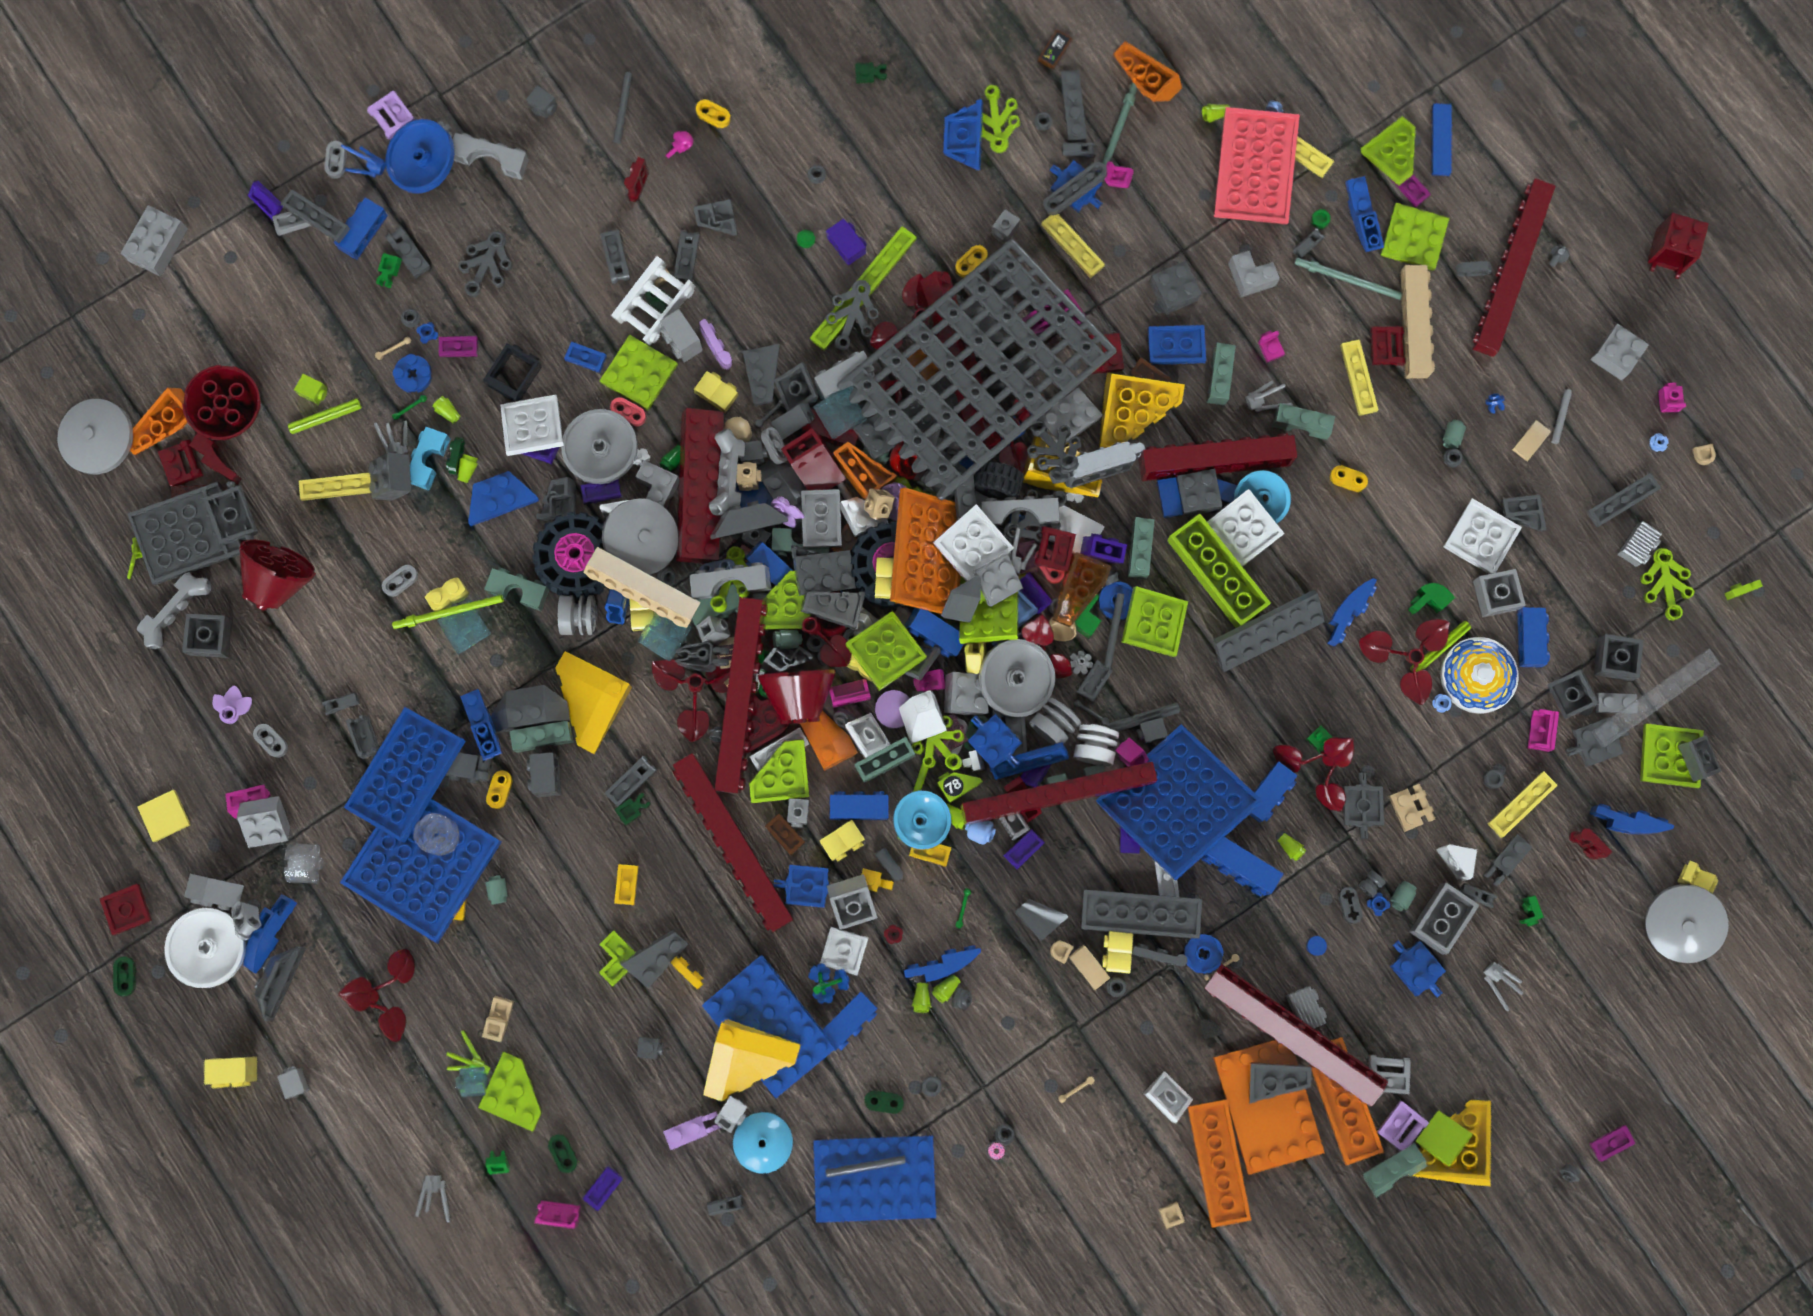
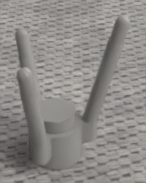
M1270 381L1256 391L1249 393L1245 397L1249 409H1255V412L1276 409L1279 404L1262 406L1265 403L1263 397L1284 388L1286 385L1282 384L1261 394L1260 392L1273 384V381ZM1283 403L1286 405L1293 406L1292 403Z
M404 421L402 446L400 442H394L390 424H386L390 440L389 447L378 424L374 423L386 453H408L407 421Z
M1020 527L1016 529L1012 554L1011 551L1008 553L1017 574H1020V570H1025L1026 564L1037 546L1036 543L1032 545L1023 562H1021L1022 558L1016 557Z
M1494 961L1484 970L1483 973L1486 975L1484 979L1489 983L1504 1009L1509 1011L1493 980L1498 982L1502 979L1520 995H1523V991L1505 975L1520 984L1522 980Z
M425 1175L415 1214L416 1217L420 1214L425 1193L427 1192L425 1212L428 1213L432 1192H438V1188H440L446 1222H450L445 1181H441V1176Z

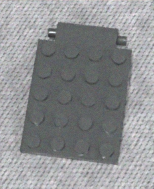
M234 481L226 483L228 490L223 491L221 484L215 482L128 513L153 585L240 555L241 540L254 539L253 536L258 533L242 486L235 487Z

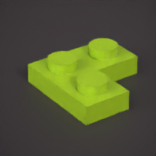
M613 930L599 944L613 958L599 972L612 987L628 973L619 962L635 955V951Z

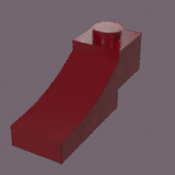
M197 433L189 446L204 455L201 462L238 485L242 478L231 471L223 462L217 451L219 446L214 443L215 440Z

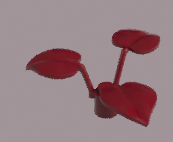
M921 274L912 277L902 291L904 304L909 307L915 306V310H917L913 314L911 321L926 310L923 308L928 306L921 285V280L924 279ZM928 317L923 323L929 328ZM881 322L873 330L870 345L878 350L899 331H897L893 323ZM900 340L894 346L897 349H899L903 343V340Z
M1017 399L1013 402L1012 406L1018 402ZM1023 407L1015 414L1017 417L1012 419L1019 426V419L1021 422H1024L1031 414ZM962 413L958 414V416L964 421ZM1012 441L1010 446H1006L1000 451L999 462L1010 465L1023 473L1028 458L1027 446L1022 442L1014 444Z
M815 616L814 618H805L802 623V639L805 638L806 632L810 635H819L827 643L820 650L822 661L831 667L848 666L852 658L851 652L845 645L848 640L841 635H834L829 641L820 632L821 624L818 620L821 618ZM780 629V630H798V632L801 633V630H800V629ZM772 638V640L769 642V645H770L772 648H774V646H773V638ZM802 641V644L799 645V646H801L802 648H804V643H803V641Z
M1043 614L1028 622L1022 628L1024 639L1041 646L1044 651L1045 646L1053 642L1054 633L1052 627ZM1057 653L1049 655L1054 667L1055 678H1065L1073 673L1071 663L1067 657Z
M1434 619L1420 624L1415 633V637L1421 642L1419 649H1410L1407 652L1390 649L1392 639L1384 631H1374L1360 638L1359 647L1366 658L1376 663L1387 661L1389 653L1406 656V660L1414 665L1413 673H1406L1402 677L1400 689L1407 698L1419 705H1423L1432 689L1430 674L1426 670L1416 672L1418 664L1424 660L1423 646L1429 651H1439L1444 648L1448 640L1450 623L1446 620Z
M674 659L653 661L652 674L656 683L662 689L673 691L677 688L678 683H688V689L693 692V711H683L678 716L677 726L681 734L690 742L699 740L708 730L709 716L705 711H696L697 693L703 689V683L711 684L712 689L716 692L726 693L728 687L724 682L729 679L730 668L721 669L720 666H716L713 672H705L709 681L702 678L699 674H692L689 678L687 677L685 680H682L685 676V668L678 665Z
M1331 737L1324 743L1325 752L1322 751L1320 754L1307 760H1301V751L1293 746L1277 745L1273 748L1276 761L1282 763L1293 773L1301 769V764L1304 765L1322 757L1323 763L1331 766L1325 779V784H1318L1316 786L1317 798L1328 809L1333 811L1343 810L1346 803V794L1339 785L1335 783L1329 784V779L1336 766L1346 767L1352 762L1354 755L1353 738Z
M406 948L395 951L388 959V971L394 976L391 980L376 987H371L368 979L358 977L347 983L338 993L355 1011H364L369 1005L371 1008L383 1010L385 1013L379 1016L380 1029L387 1038L394 1042H398L402 1037L406 1026V1016L403 1010L397 1006L391 1007L388 1010L387 1007L377 1005L376 1002L379 999L377 990L395 982L397 979L402 984L411 980L415 964L411 953Z

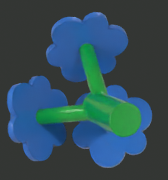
M823 963L810 968L809 979L819 983L813 988L812 994L815 999H818L819 1004L824 1002L831 1003L833 1001L835 990L832 988V985L837 984L840 990L849 989V977L844 969L835 971L833 981L823 982L829 980L830 969L826 968V965Z

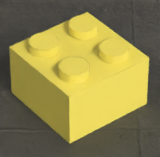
M257 1057L205 1060L204 1084H211V1088L230 1087V1083H232V1087L250 1086V1082L257 1081Z

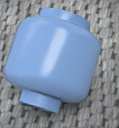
M989 820L969 824L965 828L968 838L979 844L990 843L996 832L993 822Z

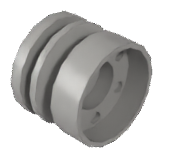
M560 595L558 602V629L560 635H574L576 627H578L580 635L585 634L586 628L588 635H594L598 620L595 596L588 595L586 603L585 596L582 595L579 598L578 604H576L574 595Z
M1049 698L1047 701L1049 706L1043 705L1042 707L1046 716L1037 713L1029 724L1050 744L1054 745L1061 742L1065 744L1068 737L1064 730L1074 733V727H1079L1081 721L1065 704L1054 698Z

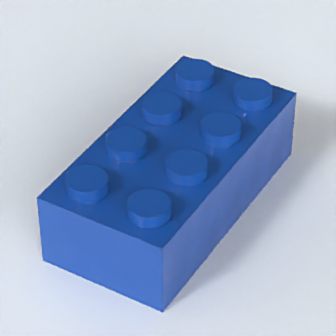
M1225 837L1201 858L1206 864H1214L1219 867L1217 870L1226 876L1230 874L1235 877L1234 881L1242 886L1248 885L1252 888L1251 891L1260 897L1272 894L1283 876L1282 872Z

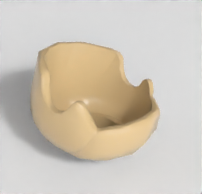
M733 417L724 423L723 430L730 429L735 438L744 442L751 440L752 431L747 420L742 417Z
M1058 614L1050 619L1049 623L1054 633L1053 640L1069 641L1076 636V624L1070 616Z

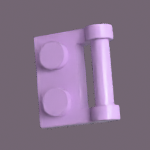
M394 91L367 109L370 116H373L385 131V136L389 140L393 138L401 127L415 120ZM382 108L395 123L393 127H390L379 111Z
M1399 1101L1377 1133L1401 1152L1412 1144L1423 1127L1426 1128L1429 1122L1404 1102ZM1414 1119L1417 1123L1404 1141L1400 1143L1398 1141Z

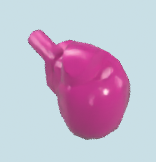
M677 131L674 133V142L672 143L674 148L666 154L668 159L677 151L681 154L691 148L693 138L687 131Z

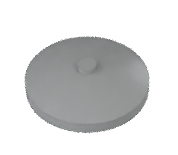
M103 399L82 401L72 407L60 423L57 437L59 451L63 459L78 471L92 475L107 473L119 466L131 449L133 442L131 421L125 411L112 402Z
M606 409L590 410L577 416L565 430L563 435L564 446H561L562 456L569 470L577 478L591 484H606L624 476L634 464L638 452L637 437L630 423L620 414Z
M633 499L619 504L610 512L603 526L602 543L604 550L649 575L665 568L673 559L678 547L679 536L675 520L666 508L652 500Z
M1007 640L999 643L987 653L980 667L979 685L982 695L994 710L1007 716L1023 717L1037 712L1047 703L1054 689L1055 672L1051 659L1040 646L1027 640Z
M1681 884L1663 890L1651 901L1645 915L1646 933L1654 948L1663 956L1677 962L1694 963L1709 958L1720 949L1728 933V916L1724 906L1715 895L1696 885Z

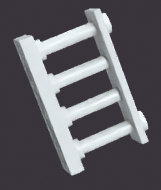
M658 256L655 257L611 315L620 324L628 321L644 333L643 340L649 346L660 337V328L662 327L660 320L678 310L683 302L692 296L695 285L689 279L683 284L667 272L665 268L667 265ZM658 277H663L680 290L674 299L654 285ZM646 291L652 292L668 305L662 314L643 301ZM635 306H639L657 320L651 329L631 315V311Z

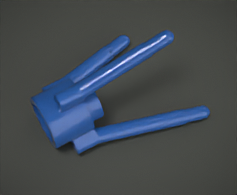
M344 144L341 145L343 149L368 161L367 168L369 171L345 168L346 172L365 174L376 177L377 174L380 176L383 174L386 167V162L362 146L359 149L368 156Z

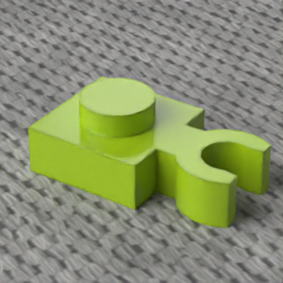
M1760 579L1743 586L1741 583L1731 586V591L1724 594L1727 600L1759 589L1763 585Z

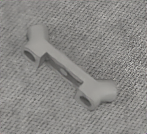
M730 429L721 430L714 437L721 449L717 497L709 502V509L717 516L730 511L729 507L740 505L741 493L736 492L735 488L738 458L744 457L745 443L743 440L735 438Z
M185 573L174 584L179 591L156 617L153 618L146 615L139 623L137 631L144 636V645L147 648H161L163 646L164 628L174 622L175 616L188 606L189 600L193 596L208 595L211 592V583L207 578H195L191 573Z

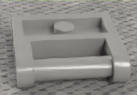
M1369 1055V1068L1388 1081L1384 1092L1409 1094L1410 1058L1391 1059ZM1377 1065L1402 1067V1073L1377 1071Z

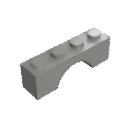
M455 133L453 138L454 161L470 165L479 157L490 156L500 161L504 175L520 180L523 179L529 161L524 150L520 148L511 149L502 143L493 144L484 138L475 139L466 133Z
M1045 495L1043 499H1035V496H1026L1024 500H1016V497L1004 498L1005 501H997V498H987L985 502H982L983 513L996 527L1002 526L1009 514L1019 510L1032 513L1040 524H1059L1058 498H1054V495Z
M762 562L752 563L751 567L735 565L733 569L726 570L724 567L715 568L714 572L698 570L695 571L696 574L690 575L691 596L696 600L713 598L716 596L719 588L730 580L742 581L747 590L752 593L771 590L769 567L763 565Z

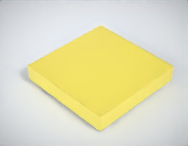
M176 790L169 791L138 806L152 842L161 840L191 825Z

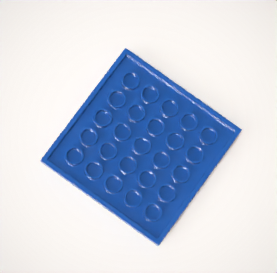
M1182 724L1147 754L1148 762L1153 761L1158 781L1146 786L1101 795L1096 800L1175 881L1262 804V799Z
M431 799L405 843L375 827L340 883L430 940L439 943L502 841Z

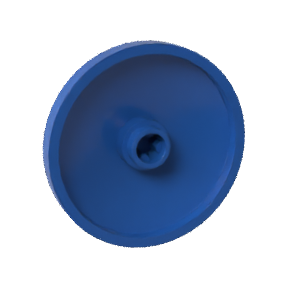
M419 119L407 123L395 133L388 145L386 169L389 177L398 187L410 193H425L436 188L445 180L452 168L455 155L453 140L448 131L434 121Z

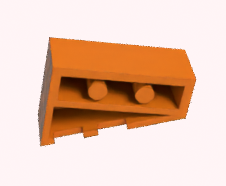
M849 442L832 453L840 470L863 500L867 499L870 488L882 489L885 485L891 484L897 479L896 474L885 469L883 465L869 458L867 454Z

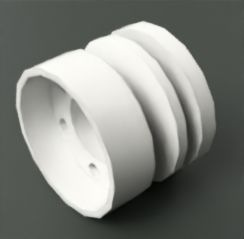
M1096 724L1080 725L1078 731L1084 734H1078L1077 738L1085 742V744L1075 745L1073 758L1085 763L1113 766L1115 752L1107 748L1117 746V742L1112 739H1118L1119 732Z

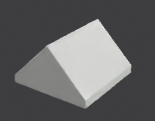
M872 713L845 725L847 732L864 759L891 745Z
M1450 844L1436 849L1459 882L1473 878L1476 849Z
M1165 1071L1143 1092L1173 1123L1180 1119L1193 1100Z

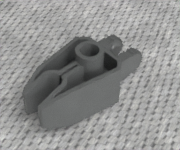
M708 641L685 645L677 649L676 653L680 656L688 657L677 659L675 662L687 669L713 672L716 666L729 665V660L717 659V655L729 654L730 649L714 647Z

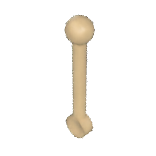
M405 337L402 342L383 352H376L375 357L381 360L387 353L404 344H410L411 339Z
M1233 954L1231 956V959H1229L1223 965L1228 966L1232 962H1237L1239 960V956L1237 954ZM1217 969L1211 973H1206L1204 978L1210 980Z
M1087 1077L1084 1083L1067 1094L1060 1095L1058 1098L1059 1102L1064 1103L1069 1096L1086 1085L1093 1084L1094 1078Z

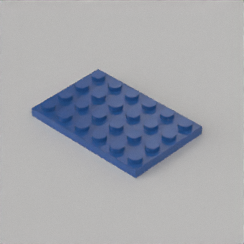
M404 707L344 808L405 843L466 741Z
M763 955L759 956L702 1005L719 1028L721 1022L729 1019L801 1044L794 1065L783 1067L777 1071L778 1073L765 1080L760 1079L775 1099L836 1049L835 1045Z
M933 1135L814 1140L816 1223L936 1218ZM903 1155L905 1157V1164L826 1177L825 1169Z

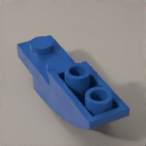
M1365 176L1347 180L1345 182L1349 196L1347 202L1356 232L1365 252L1384 248L1376 211L1373 212Z
M1373 578L1359 586L1339 605L1328 623L1335 626L1327 644L1334 647L1338 643H1342L1346 636V633H1344L1346 626L1349 627L1354 616L1357 617L1361 612L1365 613L1369 605L1367 600L1369 596H1373L1377 588L1375 586L1376 579Z
M479 689L460 696L482 759L485 761L501 754L502 750L492 718Z
M1604 804L1593 806L1590 810V815L1607 821L1606 829L1616 832L1639 835L1659 833L1674 828V825L1668 823L1669 820L1661 817L1653 818L1650 816V813L1642 810L1630 813V817L1629 813L1612 811L1610 806Z
M281 894L271 910L264 907L259 915L261 927L252 932V936L247 942L244 967L256 974L263 966L265 960L279 942V939L274 936L281 929L287 917L293 912L297 904L295 901Z
M975 945L964 947L962 952H956V949L945 950V955H941L942 963L940 964L938 960L926 962L927 966L919 967V963L907 965L908 969L904 970L905 978L925 975L926 982L941 979L965 967L981 953L980 948L976 949Z

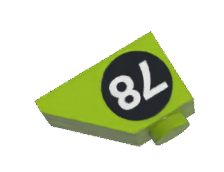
M947 772L938 778L940 781L937 782V786L950 804L982 784L983 781L981 778L955 772L949 774Z

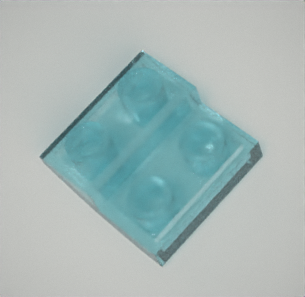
M849 388L840 390L813 406L832 439L837 438L849 429H854L855 426L867 420L866 417L862 416L858 403H850L849 395L851 391Z
M476 609L442 617L437 620L458 655L491 634Z
M655 613L650 624L645 626L638 642L667 661H671L676 654V650L681 647L692 627L689 625L687 628L677 626L670 619Z

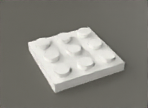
M557 395L500 405L507 456L564 446Z
M1250 489L1207 521L1242 567L1285 534Z
M1472 498L1443 547L1486 573L1493 574L1498 570L1522 527Z
M977 504L933 542L966 582L975 577L973 571L1003 554H1008L1014 548Z

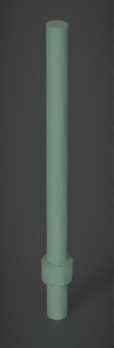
M1133 82L1129 92L1124 97L1123 108L1102 163L1105 166L1108 161H1111L1130 107L1135 102V94L1138 88Z
M1297 257L1294 263L1295 265L1307 268L1308 271L1313 273L1319 272L1399 300L1402 297V292L1319 265V262L1313 260L1310 262Z

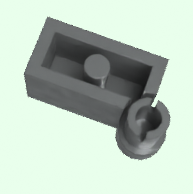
M458 753L446 776H448L449 780L460 781V778L468 779L467 782L472 784H479V781H489V768L492 758L484 761L482 756Z

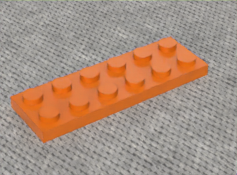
M1343 1037L1331 1040L1348 1052ZM1312 1067V1074L1345 1165L1383 1153L1384 1150L1367 1104L1361 1102L1351 1092L1344 1090L1336 1081L1327 1078L1319 1069Z
M1227 1099L1188 1106L1187 1109L1211 1227L1251 1221Z

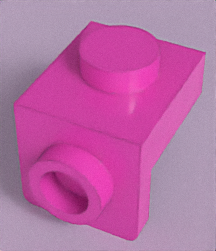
M1108 161L1106 165L1107 177L1105 179L1107 185L1129 188L1134 173L1132 168L1117 167Z
M943 670L928 671L921 681L914 678L916 690L926 692L929 690L945 689Z

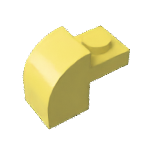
M1690 861L1688 865H1684L1677 882L1680 885H1696L1713 894L1718 879L1716 875L1700 870L1698 863Z

